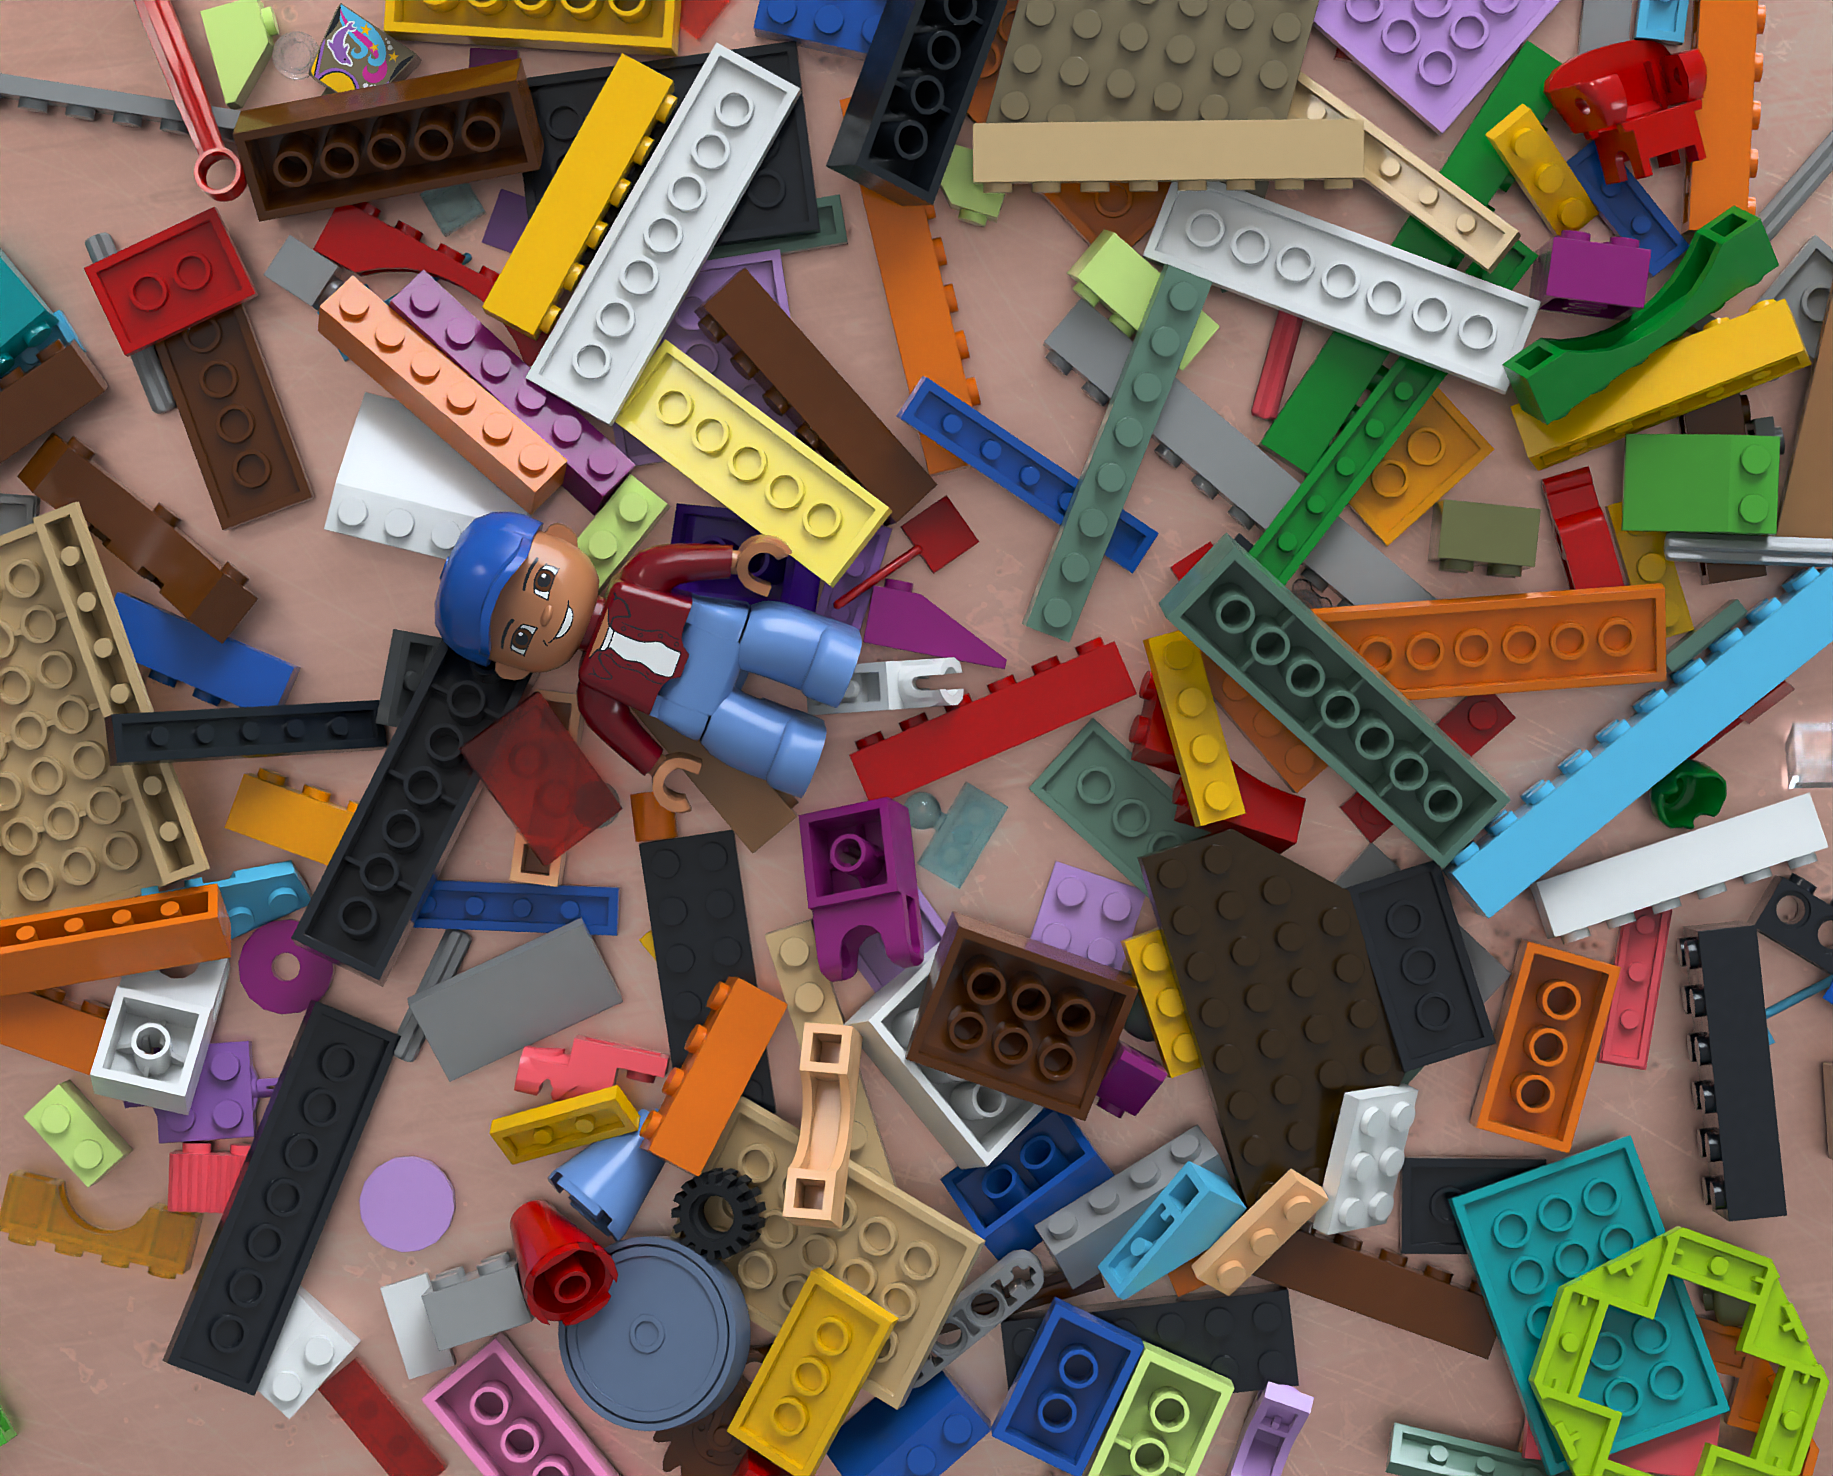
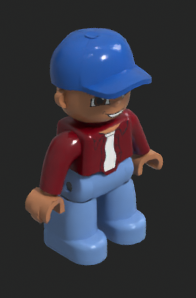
M491 512L475 518L460 534L450 556L447 557L434 603L435 626L443 641L456 653L485 667L489 666L491 661H495V671L499 677L519 680L526 677L530 672H548L560 668L571 660L577 650L582 651L578 668L579 682L576 690L578 710L586 725L602 741L643 776L647 773L652 776V789L655 799L662 807L671 812L686 813L692 811V807L685 793L675 792L664 783L666 776L676 769H685L699 774L702 758L683 752H674L664 756L662 754L663 748L642 727L629 707L658 718L673 730L692 740H700V743L710 755L726 765L748 775L766 780L770 787L798 798L804 796L825 743L827 730L824 720L765 698H756L743 692L741 689L750 672L801 690L804 696L837 708L845 695L860 655L862 638L859 629L784 602L761 601L750 605L746 601L701 596L675 588L679 584L695 581L730 579L731 574H736L746 588L768 597L771 583L751 574L748 564L751 558L759 553H769L777 560L787 557L792 553V550L785 541L777 536L760 534L748 538L741 544L738 550H733V545L675 543L655 545L639 551L627 561L621 572L611 578L605 596L601 597L598 596L599 577L590 558L578 548L576 534L564 524L558 522L551 524L543 532L544 523L527 515L514 512Z

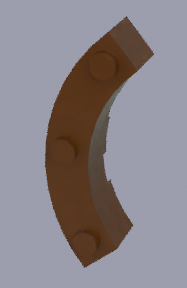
M52 432L17 477L33 494L54 509L73 502H79L85 520L90 523L89 531L103 541L102 545L138 575L157 585L161 589L159 593L180 611L187 620L223 644L258 600L245 586L250 578L228 561L224 566L221 565L177 527L182 520L166 506L159 502L153 508L91 459L96 453L77 437L72 436L67 442L55 432Z

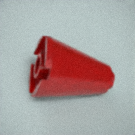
M534 1200L520 1206L511 1217L510 1230L524 1301L530 1313L541 1323L550 1325L548 1321H562L564 1326H570L593 1317L611 1298L608 1291L613 1279L617 1283L618 1272L611 1255L548 1202Z

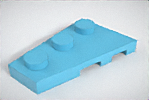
M292 860L237 870L232 873L229 879L203 884L202 877L184 880L185 887L162 891L168 892L218 883L231 922V939L308 906L312 898L310 889ZM158 886L141 889L142 896L162 893L159 892Z

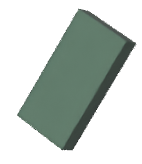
M1738 599L1727 601L1698 624L1694 630L1688 632L1666 650V672L1676 673L1745 618L1748 611Z

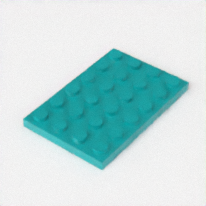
M1631 1135L1448 1199L1548 1476H1553L1570 1468L1528 1378L1558 1287L1666 1232ZM1667 1276L1653 1320L1608 1305L1578 1397L1623 1413L1610 1454L1731 1411L1685 1283L1677 1277Z

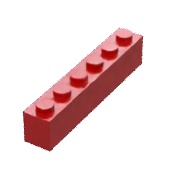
M1098 637L1075 647L1078 657L1062 664L1057 655L1031 666L1034 676L1016 682L1012 674L988 684L987 688L990 694L975 701H972L970 694L967 693L963 695V699L958 705L943 706L946 713L928 720L926 713L923 712L899 723L902 732L887 739H884L882 732L879 731L855 741L858 751L849 754L868 801L884 797L896 798L1136 695L1137 692L1115 641L1105 645L1102 637Z

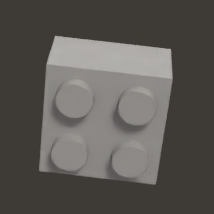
M509 1251L481 1260L482 1264L477 1265V1270L465 1273L463 1266L441 1272L436 1275L435 1279L430 1281L431 1286L421 1297L439 1352L533 1321L535 1317L530 1313L524 1301L516 1257L511 1259Z

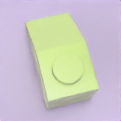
M239 0L200 11L225 103L234 110L243 108L275 51L272 36L279 34L277 20L272 7L264 8L260 0Z
M955 144L940 184L942 193L950 208L960 211L958 215L959 220L985 227L987 220L997 223L1006 193H983V184L973 183V149Z

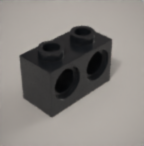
M1794 873L1790 875L1789 879L1775 875L1747 923L1755 924L1757 932L1827 974L1833 975V945L1824 947L1818 939L1820 926L1826 921H1833V898L1828 904L1814 896L1813 894L1817 887ZM1790 895L1798 904V912L1793 920L1784 923L1779 919L1776 908L1778 902L1783 897Z

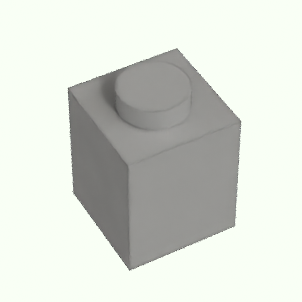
M291 235L288 236L264 273V276L318 311L320 305L344 284L339 279L344 270Z

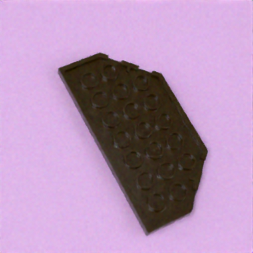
M1230 828L1137 857L1242 1202L1247 1207L1245 1213L1290 1169L1322 1187L1344 1094L1346 1092L1389 1085L1399 1087L1405 1075L1401 1069L1350 891Z

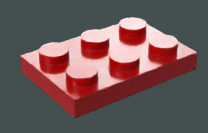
M216 207L203 211L84 268L119 345L127 357L258 296Z

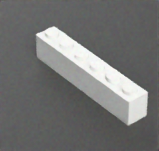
M1809 792L1530 885V889L1547 939L1561 936L1564 945L1591 936L1588 926L1606 921L1608 929H1613L1636 921L1634 911L1651 906L1655 915L1682 906L1679 896L1697 891L1700 900L1727 891L1724 882L1742 876L1745 885L1773 876L1770 866L1785 861L1788 862L1790 870L1816 862L1818 860L1815 852L1828 848V844Z

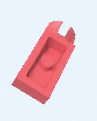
M579 1034L574 1038L571 1055L565 1054V1048L524 1046L514 1091L537 1096L543 1087V1082L549 1079L553 1088L551 1092L552 1100L562 1101L615 1086L619 1068L627 1070L626 1077L629 1079L654 1083L655 1076L662 1078L666 1076L671 1055Z

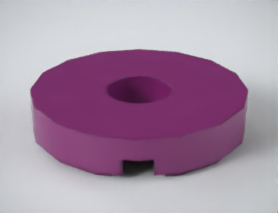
M295 919L271 921L256 929L244 943L238 961L240 982L248 997L262 1009L281 1015L300 1013L308 1008L311 1000L319 1002L329 990L335 974L334 963L295 945L291 937L300 922ZM281 953L293 954L299 961V973L292 980H284L275 972L274 963Z

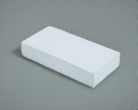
M428 1272L380 1288L409 1380L456 1364L452 1348L439 1352L421 1297L431 1286Z

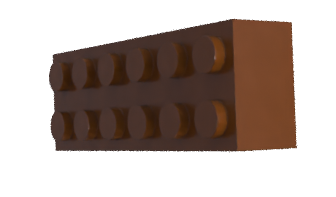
M521 58L244 110L240 112L233 131L234 141L259 222L539 170L545 147Z

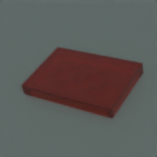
M535 691L459 748L462 755L543 866H548L623 809L538 691Z

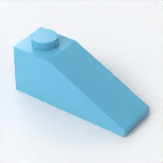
M1188 1161L1098 1265V1269L1117 1297L1125 1300L1209 1249L1238 1220L1247 1207L1225 1178Z

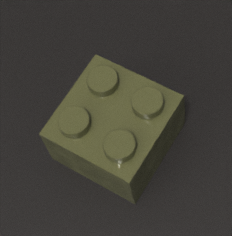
M1447 499L1436 502L1433 505L1428 561L1440 562L1439 571L1473 572L1475 565L1487 567V576L1503 578L1521 577L1522 570L1535 567L1541 509Z

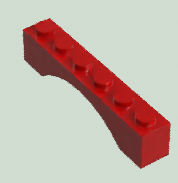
M367 202L336 207L313 248L314 251L360 277L380 273L419 274L424 270L430 276L440 278L465 289L482 302H485L500 275L485 266H482L479 273L462 265L466 256L443 243H440L437 250L423 244L420 240L424 234L398 220L395 227L386 224L378 219L382 211ZM505 325L516 342L524 363L531 368L551 332L546 334L542 331L537 341Z

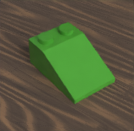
M1625 434L1621 531L1749 536L1775 535L1777 533L1780 436Z

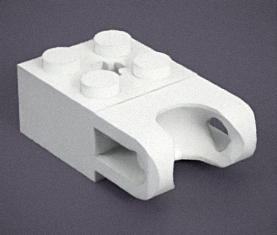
M229 958L201 962L196 971L185 978H170L159 970L121 977L90 1072L94 1094L189 1115L231 970ZM152 1047L161 1048V1051L156 1054H145V1052L151 1053Z

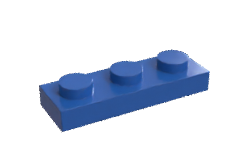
M1595 140L1566 162L1596 207L1599 216L1615 236L1639 240V248L1651 249L1648 273L1650 279L1688 249L1689 244L1626 166L1628 180L1606 185Z

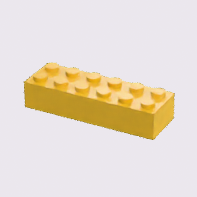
M385 0L383 31L395 40L678 57L682 0Z

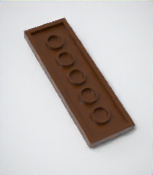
M244 303L154 344L222 530L226 531L315 498Z

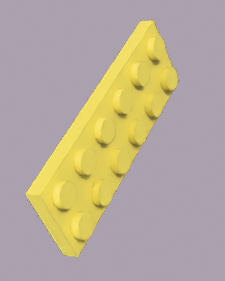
M666 339L650 358L615 420L616 424L759 533L777 536L785 541L792 550V553L789 555L832 588H834L892 513L888 506Z

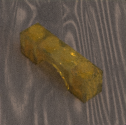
M18 1169L10 1173L0 1210V1231L9 1233L8 1240L14 1243L36 1246L37 1240L55 1244L54 1251L60 1254L82 1257L83 1252L86 1251L102 1255L101 1262L106 1265L129 1268L130 1262L148 1266L147 1273L165 1279H175L177 1273L183 1275L191 1269L204 1213L168 1211L167 1204L157 1202L149 1207L135 1225L116 1230L104 1229L90 1224L76 1212L69 1200L65 1180Z

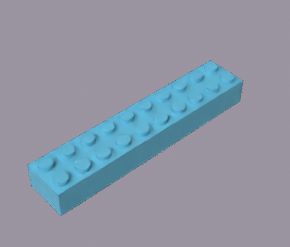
M1812 566L1807 570L1802 568L1781 585L1786 591L1779 598L1773 597L1770 600L1765 598L1746 613L1747 616L1745 618L1749 622L1742 628L1736 627L1733 630H1728L1708 646L1711 653L1703 659L1698 658L1695 661L1692 659L1676 673H1671L1670 678L1674 683L1665 690L1661 688L1656 691L1654 688L1632 705L1636 711L1633 716L1627 721L1625 719L1621 721L1615 719L1595 735V738L1599 741L1596 746L1589 751L1587 749L1584 751L1578 749L1557 766L1562 773L1552 781L1541 779L1520 796L1525 803L1514 812L1512 810L1507 812L1506 809L1499 812L1484 827L1487 834L1476 843L1474 841L1469 842L1454 857L1450 864L1442 869L1474 911L1488 919L1831 643L1833 641V568L1815 569Z

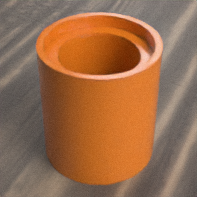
M653 792L630 794L635 842L678 837L675 812L662 807L655 799Z

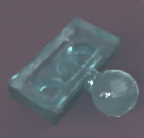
M968 782L964 783L946 814L941 811L939 801L932 794L927 792L912 794L904 803V806L909 809L911 827L918 830L929 828L936 830L917 864L960 889L1007 811L1008 806Z

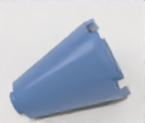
M643 1108L638 1111L640 1115L638 1131L592 1143L554 1170L548 1177V1181L559 1194L563 1189L570 1194L568 1198L571 1200L570 1205L606 1236L610 1237L612 1235L616 1242H619L627 1233L666 1161L639 1148L644 1140L643 1137L639 1136V1133L650 1113Z

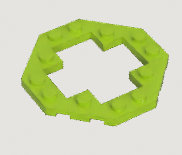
M1677 1226L1558 1287L1528 1381L1573 1476H1653L1608 1460L1623 1413L1579 1398L1578 1396L1608 1305L1653 1320L1668 1275L1750 1303L1735 1350L1779 1365L1750 1457L1705 1442L1694 1476L1800 1475L1830 1382L1822 1365L1817 1363L1807 1342L1809 1337L1793 1303L1788 1301L1778 1280L1780 1278L1779 1273L1771 1258Z

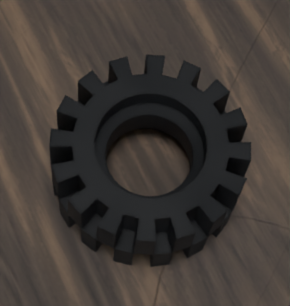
M715 1168L700 1174L699 1177H693V1179L681 1186L683 1191L677 1193L673 1200L679 1206L671 1209V1218H680V1223L674 1225L673 1229L675 1234L684 1231L686 1235L680 1243L685 1247L694 1245L693 1251L698 1255L707 1254V1260L715 1261L721 1257L723 1260L747 1249L761 1235L757 1230L765 1226L766 1218L759 1217V1213L766 1210L765 1202L757 1203L755 1199L756 1196L762 1194L758 1186L750 1189L747 1185L752 1179L746 1174L738 1178V1170L732 1168L723 1171V1168ZM711 1196L724 1198L733 1211L734 1220L728 1231H717L706 1220L704 1206Z

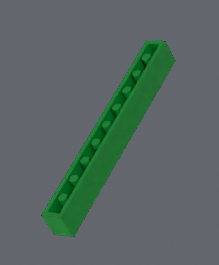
M1527 40L1453 149L1439 173L1494 212L1495 208L1489 205L1490 200L1498 188L1506 193L1514 183L1515 178L1485 134L1521 104L1529 107L1540 123L1543 122L1551 108L1556 111L1543 91L1545 80L1562 63ZM1542 125L1545 131L1547 132L1548 128ZM1411 215L1390 245L1455 270L1465 257L1464 254ZM1333 331L1257 446L1306 477L1330 447L1329 444L1339 428L1343 430L1360 408L1356 403L1365 389L1372 392L1389 369L1382 364L1390 352Z

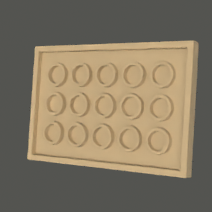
M741 1096L701 1174L715 1168H723V1171L730 1168L738 1170V1178L746 1174L752 1179L747 1186L750 1189L758 1186L762 1193L756 1196L755 1199L757 1203L765 1202L766 1210L759 1213V1217L766 1218L765 1226L757 1230L761 1235L757 1241L750 1244V1247L729 1258L722 1260L721 1257L719 1259L738 1282L748 1307L750 1320L775 1336L778 1335L811 1270L817 1267L822 1268L898 1317L899 1319L864 1382L862 1389L896 1410L900 1409L905 1405L986 1240L850 1159L842 1228L793 1225L782 1215L787 1171L796 1154L800 1130L746 1097ZM711 1196L704 1206L706 1220L713 1229L721 1232L728 1231L733 1224V1211L724 1198ZM680 1218L677 1219L675 1225L680 1223ZM674 1229L670 1236L683 1239L686 1237L684 1231L675 1234Z

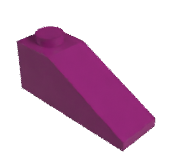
M885 578L884 587L874 585L864 634V643L941 658L955 657L958 661L1005 670L1007 659L923 595L912 593L913 583Z
M1119 1040L1096 1095L1100 1098L1096 1105L1118 1118H1122L1125 1111L1136 1116L1163 1083L1168 1073L1161 1062Z

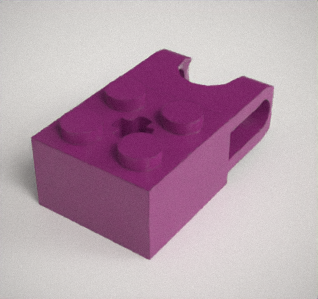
M889 797L798 815L808 909L812 910L817 959L821 973L831 982L843 981L853 977L858 969L857 963L860 946L866 938L876 933L881 934L886 955L894 964L902 968L916 967L922 964L924 961V942L909 808Z

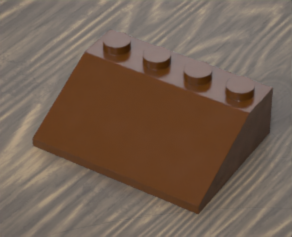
M952 911L934 956L905 1059L1086 1121L1139 989L1129 973Z

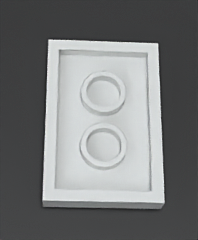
M1402 1083L1399 1087L1389 1085L1346 1092L1344 1094L1322 1186L1329 1200L1316 1212L1313 1224L1314 1229L1326 1235L1387 1223L1388 1216L1394 1205L1393 1194L1398 1174L1404 1164V1149L1409 1128L1415 1118V1103L1418 1089Z

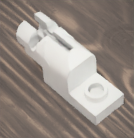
M955 657L856 664L848 688L839 706L834 708L807 697L808 714L824 715L958 705L963 699L964 689H918L916 680L928 679L932 675L963 673L961 664Z

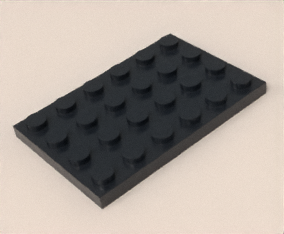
M796 41L731 49V51L797 86L801 89L802 93L714 247L821 233ZM710 53L640 62L673 80L675 90L672 95L677 97L678 100L666 123L657 121L649 137L654 139L655 142L643 165L634 163L626 179L632 183L622 204L618 208L611 205L603 219V222L608 224V228L602 241L595 250L588 247L579 264L587 265L592 262ZM614 66L527 78L545 145L540 169L522 173L528 222Z

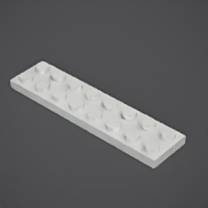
M716 42L526 376L528 381L535 383L547 392L612 427L802 93L800 88Z
M1171 182L1143 253V258L1149 262L1160 266L1169 264L1211 281L1213 286L1504 395L1507 392L1510 381L1502 364L1523 350L1541 301L1251 193L1226 190V184L1221 182H1207L1206 191H1178V182Z

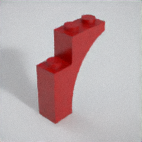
M1148 670L1143 677L1139 690V697L1145 699L1141 715L1135 717L1129 733V742L1134 743L1131 760L1181 775L1153 675ZM1231 760L1246 813L1195 827L1182 778L1178 779L1172 796V803L1177 805L1174 821L1211 833L1230 828L1278 854H1282L1297 843L1306 798L1290 794L1262 782Z

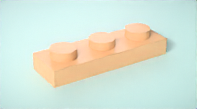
M1290 1169L1191 1265L1197 1279L1230 1296L1329 1200L1323 1188Z

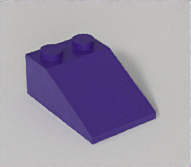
M677 503L671 544L733 545V550H738L741 544L748 538L760 535L761 533L728 508ZM759 553L751 558L748 569L754 576L771 583L768 597L746 588L736 574H731L730 579L695 581L679 584L675 587L701 596L746 601L750 605L761 601H776L816 612L820 578L790 555L777 560L769 553Z

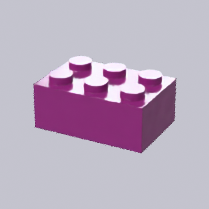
M1563 230L1561 235L1553 237L1535 251L1539 256L1533 262L1529 297L1541 301L1539 310L1622 321L1644 308L1651 249L1639 248V240L1626 237H1610V242H1590L1591 234Z

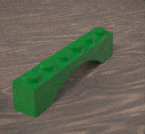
M1732 206L1695 232L1685 256L1671 278L1644 305L1642 310L1608 329L1587 336L1567 339L1539 338L1504 362L1502 366L1521 409L1546 425L1565 417L1571 411V408L1592 394L1604 390L1613 379L1629 368L1642 364L1651 353L1667 342L1681 337L1690 326L1706 315L1719 311L1725 305V302L1744 289L1758 284L1767 273L1779 266L1761 218L1736 206Z

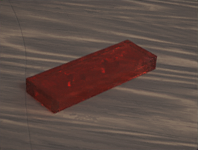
M355 1357L318 1388L389 1476H438L448 1467L358 1357Z

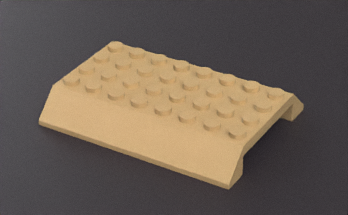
M73 502L32 518L34 523L0 536V920L133 898L142 895V888L158 886L159 889L210 869L173 763L110 766L104 718L111 714L154 712L79 502Z

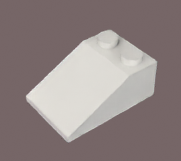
M300 1285L257 1390L290 1419L358 1345L361 1339Z

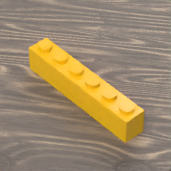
M623 53L621 54L482 306L485 314L537 341L542 331L546 334L552 331L562 311L561 308L556 306L565 289L572 292L577 286L585 270V266L579 264L588 247L594 250L598 247L608 228V224L603 222V219L611 205L618 208L630 189L632 182L626 178L634 163L643 165L655 142L649 136L657 121L665 124L675 108L678 98L672 95L675 90L673 80Z
M1786 299L1760 301L1751 306L1746 314L1731 320L1728 317L1712 320L1703 326V331L1685 338L1681 336L1667 342L1651 353L1642 364L1629 368L1613 379L1604 390L1590 395L1571 408V411L1565 417L1552 421L1548 425L1523 411L1519 403L1510 406L1529 460L1537 471L1543 470L1625 438V434H1635L1811 365Z

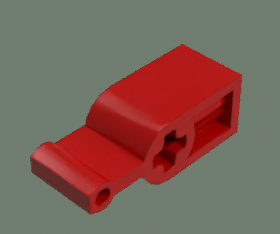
M1589 466L1542 479L1541 484L1552 517L1553 532L1569 590L1625 586L1604 513L1599 506Z

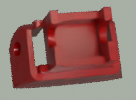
M1630 40L1610 44L1568 59L1555 68L1545 80L1543 93L1573 134L1583 133L1586 141L1595 140L1606 185L1628 180L1624 162L1627 161L1631 162L1635 179L1653 176L1650 158L1657 157L1659 168L1680 164L1678 149L1684 147L1689 162L1707 158L1695 111L1702 109L1701 98H1704L1703 94L1707 83V67L1699 48L1670 54L1664 45L1651 40ZM1687 102L1672 108H1668L1669 105Z

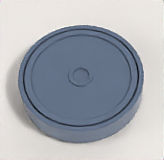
M662 1235L634 1237L621 1240L604 1248L614 1260L618 1272L617 1283L613 1279L608 1291L611 1295L608 1303L593 1317L578 1324L564 1326L562 1321H559V1349L564 1369L572 1386L594 1412L613 1424L638 1431H660L697 1422L715 1411L729 1397L745 1369L750 1348L751 1329L748 1307L741 1288L733 1274L720 1259L715 1261L707 1260V1254L698 1255L693 1251L694 1245L685 1247L680 1243L683 1238Z

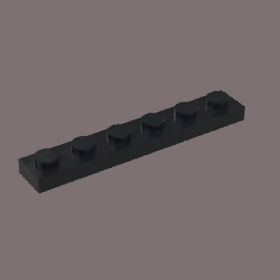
M380 700L111 714L104 718L110 766L374 751L386 748L387 739L385 725L376 723Z

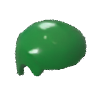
M1686 759L1651 787L1649 796L1652 814L1670 829L1682 827L1693 829V822L1698 816L1708 815L1715 817L1720 812L1727 796L1726 780L1705 763Z

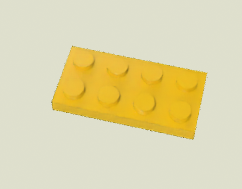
M817 1267L811 1270L727 1432L793 1476H815L899 1318L822 1268Z

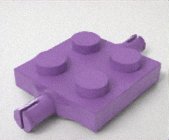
M252 1041L209 1044L189 1115L153 1108L158 1121L159 1144L255 1137L257 1132L256 1111L260 1098L272 1096L274 1089H269V1087L276 1086L279 1077L259 1079L253 1066ZM159 1047L153 1048L154 1054L161 1051ZM123 1101L125 1108L145 1106Z

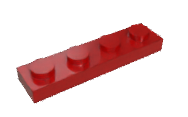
M1496 694L1466 696L1435 724L1472 757L1516 717ZM1357 791L1339 806V809L1369 843H1373L1393 825L1391 821Z

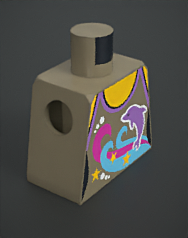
M340 3L308 74L315 81L326 87L321 95L323 96L406 80L422 60L409 48Z

